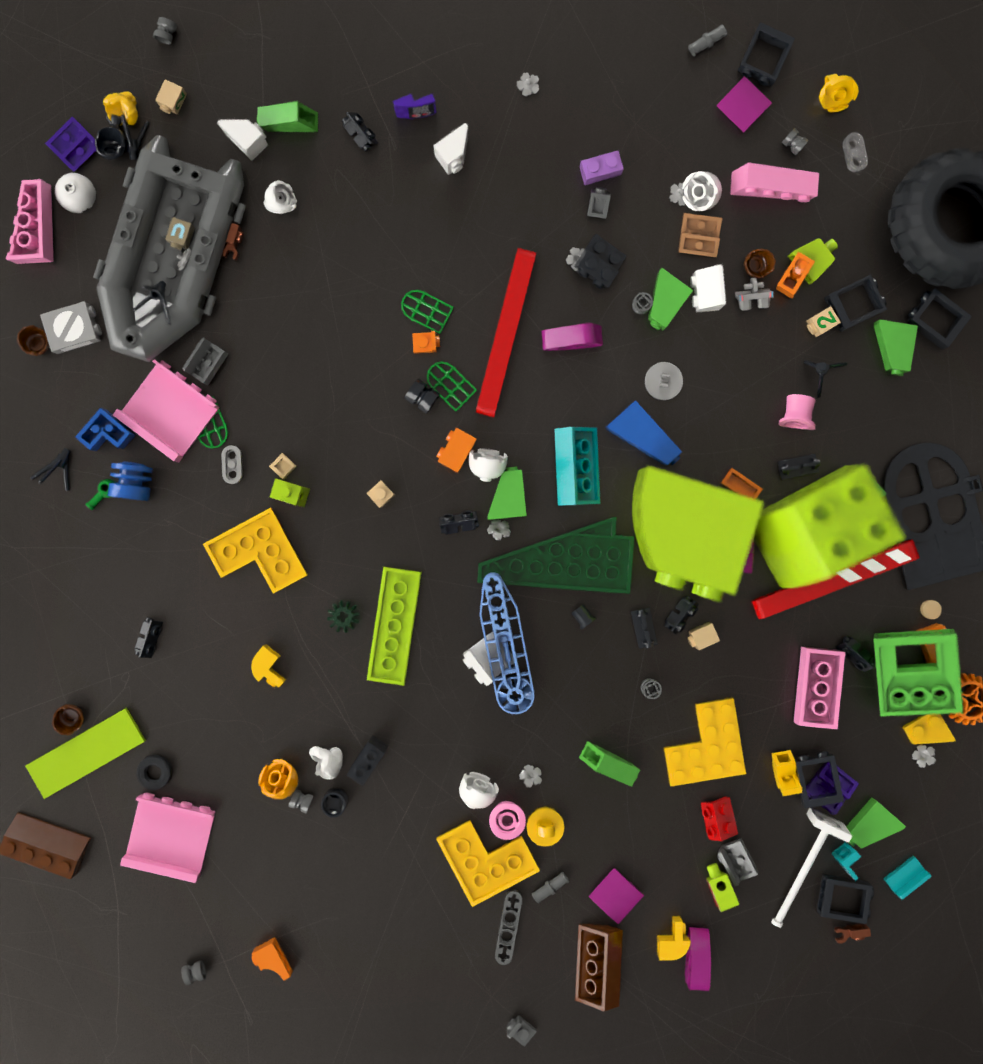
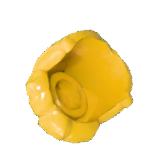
M132 93L108 94L104 98L103 105L110 121L112 114L118 116L125 115L129 125L136 124L138 118L137 102Z

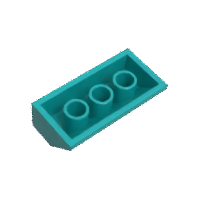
M566 427L555 429L558 506L600 504L597 428Z

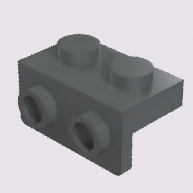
M203 337L189 359H187L182 370L208 386L228 356V353Z
M742 838L721 845L717 855L718 860L726 868L729 881H732L735 887L740 884V881L758 875L759 871Z

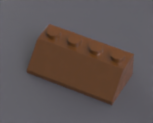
M18 812L4 834L0 845V855L72 879L79 872L90 837Z
M579 924L575 1001L604 1012L619 1007L622 929L609 925Z

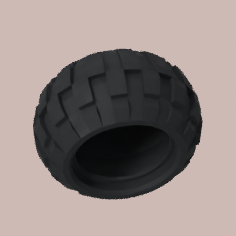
M951 149L947 152L936 153L927 157L912 168L901 183L898 184L892 196L891 209L888 212V228H891L893 238L890 241L895 253H900L905 261L903 265L912 274L917 273L924 278L923 281L938 287L942 285L952 289H961L983 283V241L976 244H962L949 238L939 225L937 207L942 194L950 187L968 192L983 208V151L973 153L969 152V149Z

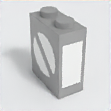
M85 301L40 315L51 352L60 354L101 341L100 335H102L99 324L95 322V309Z

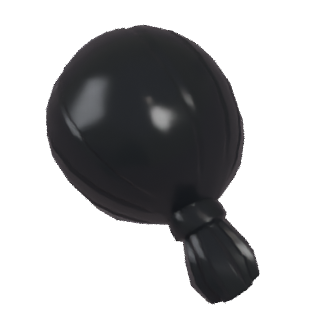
M112 114L110 127L102 128L97 132V138L94 141L97 153L104 159H118L125 151V136L119 129L122 123L121 116Z

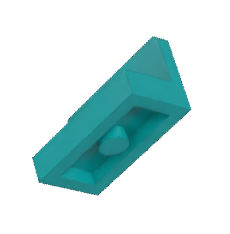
M844 842L831 854L856 881L858 877L849 866L861 856L847 842Z
M911 856L883 879L902 900L931 878L932 875L923 868L916 857Z

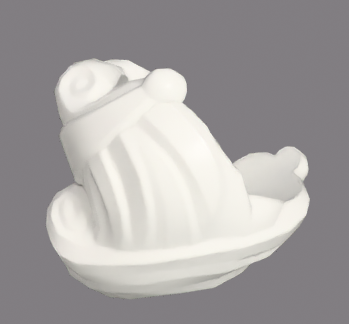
M277 180L266 189L263 203L268 211L282 214L291 212L297 207L295 194L289 184Z
M316 746L310 748L309 754L311 758L318 762L315 775H320L324 779L336 778L340 773L343 763L342 751L337 747H333L330 750Z

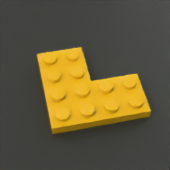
M272 508L263 511L203 544L221 578L255 560L271 591L276 593L308 575Z
M734 698L695 704L701 741L664 747L670 786L746 774Z
M471 820L436 838L472 907L540 871L522 836L488 853Z

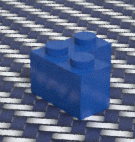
M100 408L75 438L89 450L97 451L107 439L117 448L124 449L136 434L108 410Z

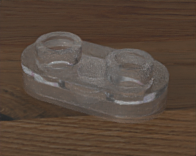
M850 133L843 141V149L848 169L857 173L867 166L868 158L863 137L859 133ZM850 142H854L855 147H851ZM853 161H858L859 166L854 165Z

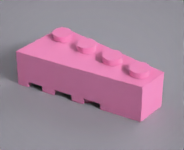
M747 163L732 172L730 195L781 198L783 200L796 199L799 202H809L810 199L818 196L819 173Z
M41 179L22 180L17 203L19 208L17 216L14 218L13 224H15L13 236L11 235L9 243L11 247L10 252L7 253L6 260L16 264L53 262L51 185Z

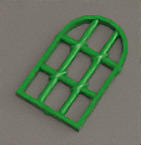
M411 290L405 294L401 302L402 311L406 317L435 331L439 335L454 309L453 306L421 290ZM419 292L422 293V296L418 299L412 296L411 293ZM425 295L436 300V305L432 306L424 302ZM407 296L417 301L416 308L404 303ZM439 303L451 308L450 312L447 314L439 310ZM421 304L431 308L430 316L420 311L419 307ZM404 307L412 310L413 314L411 317L406 314ZM435 311L446 316L444 323L434 319ZM416 313L427 319L426 324L414 319ZM430 321L441 325L440 331L429 327Z
M437 362L428 370V384L434 390L438 386H442L449 393L445 398L441 394L440 397L455 412L464 403L468 402V399L477 391L455 367L447 362ZM439 364L448 365L451 369L445 371ZM437 366L445 375L438 379L431 372L433 367ZM453 370L463 379L460 383H457L449 375ZM429 374L437 381L434 386L429 381ZM445 378H449L456 385L453 390H449L442 383ZM464 382L474 389L471 394L461 387ZM457 389L467 396L463 402L454 394ZM450 397H453L460 404L457 409L447 401Z
M220 408L216 414L219 413L223 426L217 427L214 420L215 416H213L211 420L214 429L208 431L205 427L204 433L198 436L199 441L205 447L219 448L228 438L227 424L224 421ZM225 428L226 432L224 440L220 434V430ZM213 432L217 433L220 444L217 446L213 445L210 434ZM207 436L210 446L203 443L201 437Z

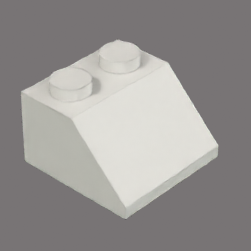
M219 120L217 122L225 135L251 161L268 146L265 140L266 135L257 123L252 124L249 120Z
M466 123L434 145L435 157L448 175L452 172L455 174L463 168L462 165L464 164L468 142V125Z
M717 265L695 271L690 278L691 288H694L695 296H692V305L696 307V312L720 310L726 304L723 266Z

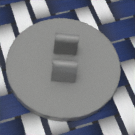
M669 362L654 364L645 375L646 390L652 397L658 400L672 399L680 392L683 385V377L680 370Z

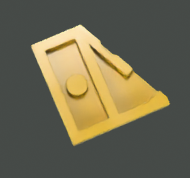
M923 714L902 727L912 744L955 741L941 714Z

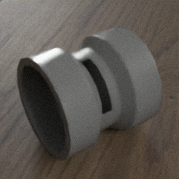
M159 17L157 21L158 28L154 31L153 38L162 43L171 44L173 40L172 34L176 31L177 24L170 19Z
M796 128L782 141L785 146H790L791 152L795 156L809 142L806 137L799 136V131Z
M646 292L637 294L632 301V309L637 314L647 313L653 305V298Z
M648 678L641 683V692L648 699H656L661 695L662 687L655 679Z
M295 789L288 807L293 809L299 808L302 813L306 814L314 796L311 794L304 795L301 790Z
M197 961L194 965H185L181 968L182 979L185 985L193 984L196 980H206V968L202 961Z

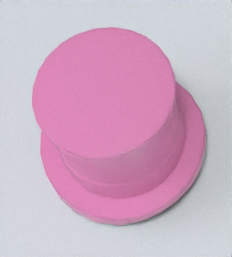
M788 395L786 413L784 418L779 420V426L815 430L816 425L812 422V413L816 400L806 395Z
M504 801L493 809L490 814L489 823L492 832L497 837L510 840L522 833L525 828L526 818L523 810L511 801Z

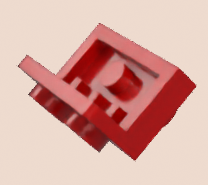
M730 797L701 803L709 840L723 841L738 835Z

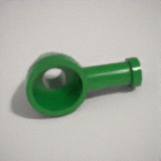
M102 480L98 484V493L85 505L93 511L94 507L104 497L112 498V496H107L108 490L104 491L103 486L107 484L109 487V483H116L114 480Z

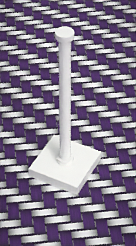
M809 808L806 814L813 826L821 829V832L777 916L771 921L772 924L779 928H782V921L828 834L834 835L848 843L852 838L844 823L813 808Z

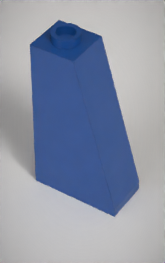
M636 400L605 427L609 432L665 466L669 463L673 465L680 459L678 455L682 451Z

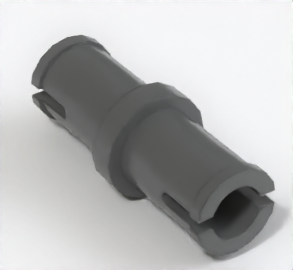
M721 24L711 32H705L700 39L689 44L688 47L691 54L696 56L699 52L707 47H713L715 42L726 37L728 34L725 27Z
M561 872L551 881L547 880L544 886L532 893V896L539 904L551 894H556L558 889L570 881L566 874Z

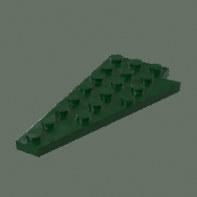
M612 517L481 562L478 565L477 583H483L488 573L495 572L502 577L506 585L630 594L634 536L615 535L617 517ZM490 578V582L488 583L496 584L498 581H494V578Z

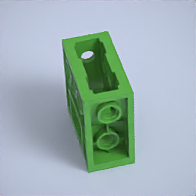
M954 629L874 633L881 716L963 713L957 636ZM935 643L936 663L896 664L895 646ZM938 690L944 691V693L941 695L935 694V692ZM917 691L924 692L921 696L915 695ZM896 692L904 693L900 697L894 695Z

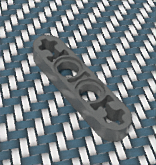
M517 889L508 890L504 899L495 950V959L501 965L509 964L513 957L522 906V895ZM515 894L519 900H515L514 908H506L507 906L511 907V899L509 897ZM507 913L515 914L516 918L513 922L505 920ZM506 931L513 935L509 941H505L501 937ZM503 945L507 946L506 954L509 955L505 956V959H501V955H499L503 953Z

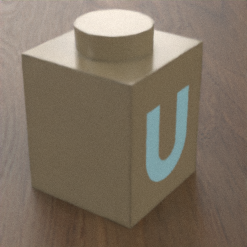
M172 217L165 240L174 249H188L195 227L189 222Z

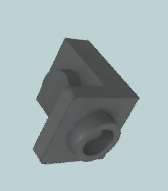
M596 187V189H591L587 216L606 219L610 201V192L606 188Z
M519 1015L516 1019H511L506 1027L507 1037H513L524 1047L536 1033V1029Z

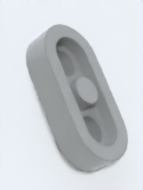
M232 445L225 447L222 451V477L229 484H237L243 477L242 452L238 447ZM231 452L236 454L234 459H231L229 456ZM232 471L236 472L235 478H231L230 473Z

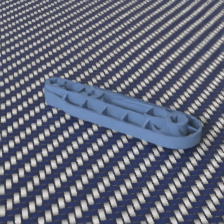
M491 572L483 580L479 615L495 695L499 706L505 712L521 714L532 706L534 686L518 606L502 577L498 573ZM490 578H494V581H498L495 585V592H492V584H488V582H490ZM503 587L505 588L509 597H505ZM484 590L487 598V601L483 602ZM495 596L502 599V603L498 606L493 605L491 599ZM506 601H512L517 615L509 616ZM483 605H488L491 620L483 621ZM501 610L502 619H505L503 620V624H500L499 621H495L498 618L497 611ZM518 618L521 634L513 635L510 620ZM492 624L494 639L487 640L484 625ZM521 637L524 652L516 653L514 639ZM506 641H510L515 667H511V657L509 653L508 642ZM501 642H503L502 645H503V648H504L505 660H506V662L508 663V668H506V669H505V667H504V662H503V657H502V652H501V647H500V643H501ZM488 643H496L498 657L491 659ZM525 656L528 671L520 672L517 658ZM499 661L502 676L494 677L492 662ZM517 673V675L506 677V674ZM529 675L530 681L522 676ZM500 680H502V681L499 683L498 688H497L495 681H500ZM499 689H506L507 694L499 691ZM513 691H516V693L518 694V698H515L514 695H512ZM508 700L509 703L504 706L503 703Z

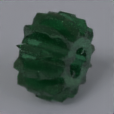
M340 600L339 606L336 603L332 604L335 611L332 609L328 610V613L333 616L328 617L327 620L334 621L330 625L331 628L338 625L336 632H340L343 627L344 633H347L348 626L352 630L355 629L352 622L359 623V620L354 617L359 616L360 612L353 613L357 606L354 605L352 608H349L351 601H347L344 606L343 600ZM342 611L345 612L344 614H348V618H346L345 621H342L343 619L339 618V615L342 614Z

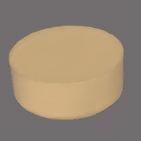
M927 600L922 603L920 611L925 618L936 619L940 616L942 609L937 601Z

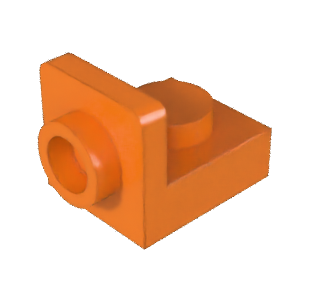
M435 331L412 333L414 354L437 352L436 347H440L439 335L436 336Z

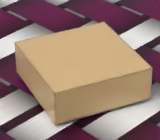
M281 453L269 467L284 480L297 466L284 453Z

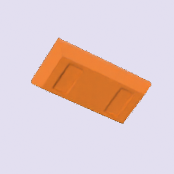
M732 467L721 482V484L734 493L755 500L763 490Z

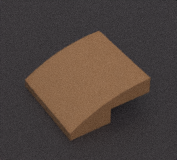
M683 213L679 253L717 257L722 218Z

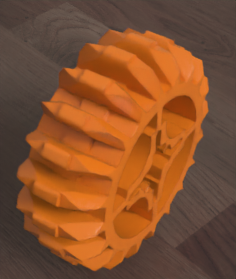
M971 673L968 676L967 674H961V688L971 684L970 687L961 692V695L969 697L974 703L962 697L963 713H950L949 717L951 719L955 718V722H962L964 725L969 723L976 725V721L982 723V677L978 675L975 677ZM979 691L981 694V701L978 699ZM973 707H978L974 712L967 714Z

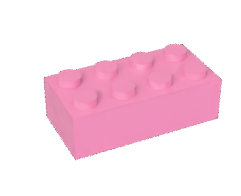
M801 646L794 723L799 726L838 729L845 652Z

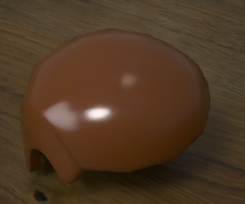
M762 248L752 250L744 260L745 271L752 278H764L773 272L776 264L774 254Z
M29 325L19 331L17 342L26 354L41 356L48 350L49 342L43 329Z
M65 704L54 713L52 720L53 728L60 735H72L81 728L84 714L76 705Z

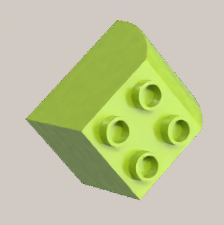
M845 465L761 510L754 531L755 543L779 587L782 588L803 586L829 578L904 538L867 467L860 465Z
M652 467L638 470L633 491L632 521L637 545L648 569L657 571L655 582L683 590L685 580L694 582L691 593L720 602L723 592L735 595L763 502Z

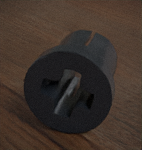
M584 604L572 612V615L580 624L579 628L581 630L597 619L591 615Z

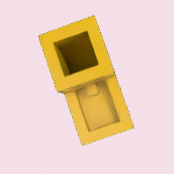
M266 644L261 647L253 658L252 673L258 682L266 677L268 684L279 688L286 679L272 669V667L281 655Z
M791 750L772 753L775 780L782 795L788 796L802 793V786L796 774V762Z
M672 916V935H657V955L659 960H677L683 957L690 947V939L688 935H685L686 924L683 923L680 916Z

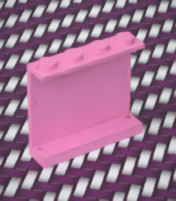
M153 360L152 362L156 364L123 410L117 409L113 416L171 460L179 463L220 407L215 404L217 400L208 394L205 397L201 394L202 389L194 383L189 385L185 382L187 378L178 371L173 373L169 370L171 368L169 364L163 360L161 362Z
M152 793L140 794L136 798V801L139 802L127 852L122 857L120 865L196 883L200 878L216 811H212L207 806L195 807L192 806V803L181 801V803L174 802V799L169 797L157 798Z

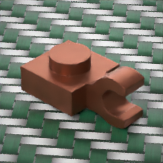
M231 223L226 240L227 245L223 250L225 258H227L229 252H234L233 260L235 261L239 257L236 248L238 243L242 242L244 235L242 228L237 224Z
M862 923L834 928L836 933H842L840 938H835L837 943H844L849 937L854 940H864L865 937L871 936L870 928Z

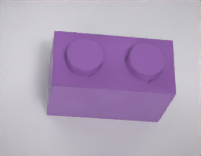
M619 151L585 159L580 163L584 185L620 176L624 169Z

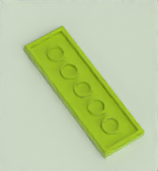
M383 567L367 680L405 686L422 572Z
M125 708L27 764L25 767L45 799L146 740L129 710Z

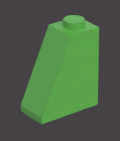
M298 101L258 107L257 123L268 132H318V112Z
M663 268L657 274L652 297L653 305L650 308L648 320L651 321V326L657 330H664L693 291Z
M878 320L874 322V329L885 370L891 371L892 375L903 376V374L911 371L918 326Z
M508 467L502 473L488 514V520L527 516L522 470H518L517 467Z
M587 741L579 757L596 772L631 787L640 772V769L632 763Z
M871 798L846 827L852 835L849 843L853 847L858 845L862 849L904 830L906 826L878 801Z

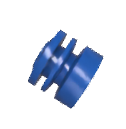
M131 462L111 463V468L120 469L119 474L110 473V476L119 480L117 483H109L107 496L149 501L151 488L142 486V482L152 481V478L143 477L144 472L153 473V468Z

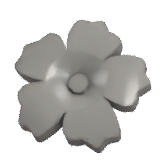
M528 72L521 76V81H517L516 86L522 91V95L526 97L531 95V93L536 94L539 91V85L537 84L539 82L538 76H529Z
M684 182L679 183L678 186L673 184L670 191L672 194L669 197L670 201L674 203L678 201L680 206L685 205L683 200L684 189H682Z
M572 247L570 249L571 255H568L566 261L567 264H572L571 267L574 271H578L574 265L585 250L584 248L580 250L579 248Z
M191 249L185 250L182 256L177 255V258L180 259L177 265L178 270L181 271L186 266L191 255Z
M500 520L491 521L492 525H489L487 529L488 534H493L496 540H501L502 536L504 538L510 536L511 531L509 530L508 522H501Z
M922 744L917 746L918 751H914L912 757L913 760H917L916 763L919 767L925 768L926 763L928 765L935 764L936 759L932 757L935 756V749L933 747L927 748L926 745Z
M530 765L524 766V770L519 774L520 780H524L526 787L531 788L533 784L536 786L542 782L540 778L541 770L538 767L534 769Z

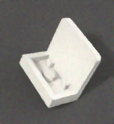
M494 632L486 636L487 640L495 638ZM483 638L463 653L465 657L463 661L469 669L473 668L476 674L474 676L478 682L488 686L493 680ZM501 642V643H500V647H501V652H502L504 667H505V669H506V668H508V663H507L506 660H505V653H504V648H503V645H502L503 642ZM488 643L491 659L498 657L496 643ZM509 651L511 657L510 663L512 665L514 664V658L512 653ZM492 662L494 677L502 673L500 662Z

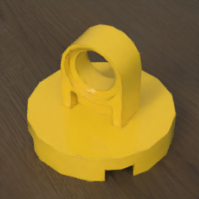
M836 73L825 77V85L820 91V104L831 113L840 112L849 107L848 103L852 99L855 101L859 92L858 85L850 76H838Z
M549 807L536 809L528 817L526 824L527 834L530 839L537 845L544 847L557 843L563 836L565 828L560 814Z

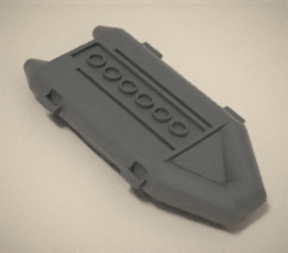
M156 135L141 149L135 169L128 167L123 186L128 188L127 195L106 260H98L93 278L99 280L97 293L111 350L150 362L198 325L203 314L211 316L217 297L209 294L222 257L232 222L241 224L246 205L239 203L244 188L242 165L239 161L230 159L217 172L171 158L168 139L160 135ZM237 207L235 217L232 218L234 209ZM172 217L189 222L195 227L189 246L191 255L186 266L181 271L178 270L177 265L180 259L177 258V255L182 256L183 252L187 251V249H174L165 240ZM160 281L166 283L164 294L171 325L167 324L160 299L155 300L152 298L136 312L133 311V308L150 294L151 290L142 289V285L154 286ZM208 298L205 310H202L205 299Z

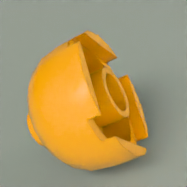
M275 759L272 761L273 763L263 768L258 782L262 789L261 792L272 799H284L289 797L297 788L298 774L290 763L282 759Z

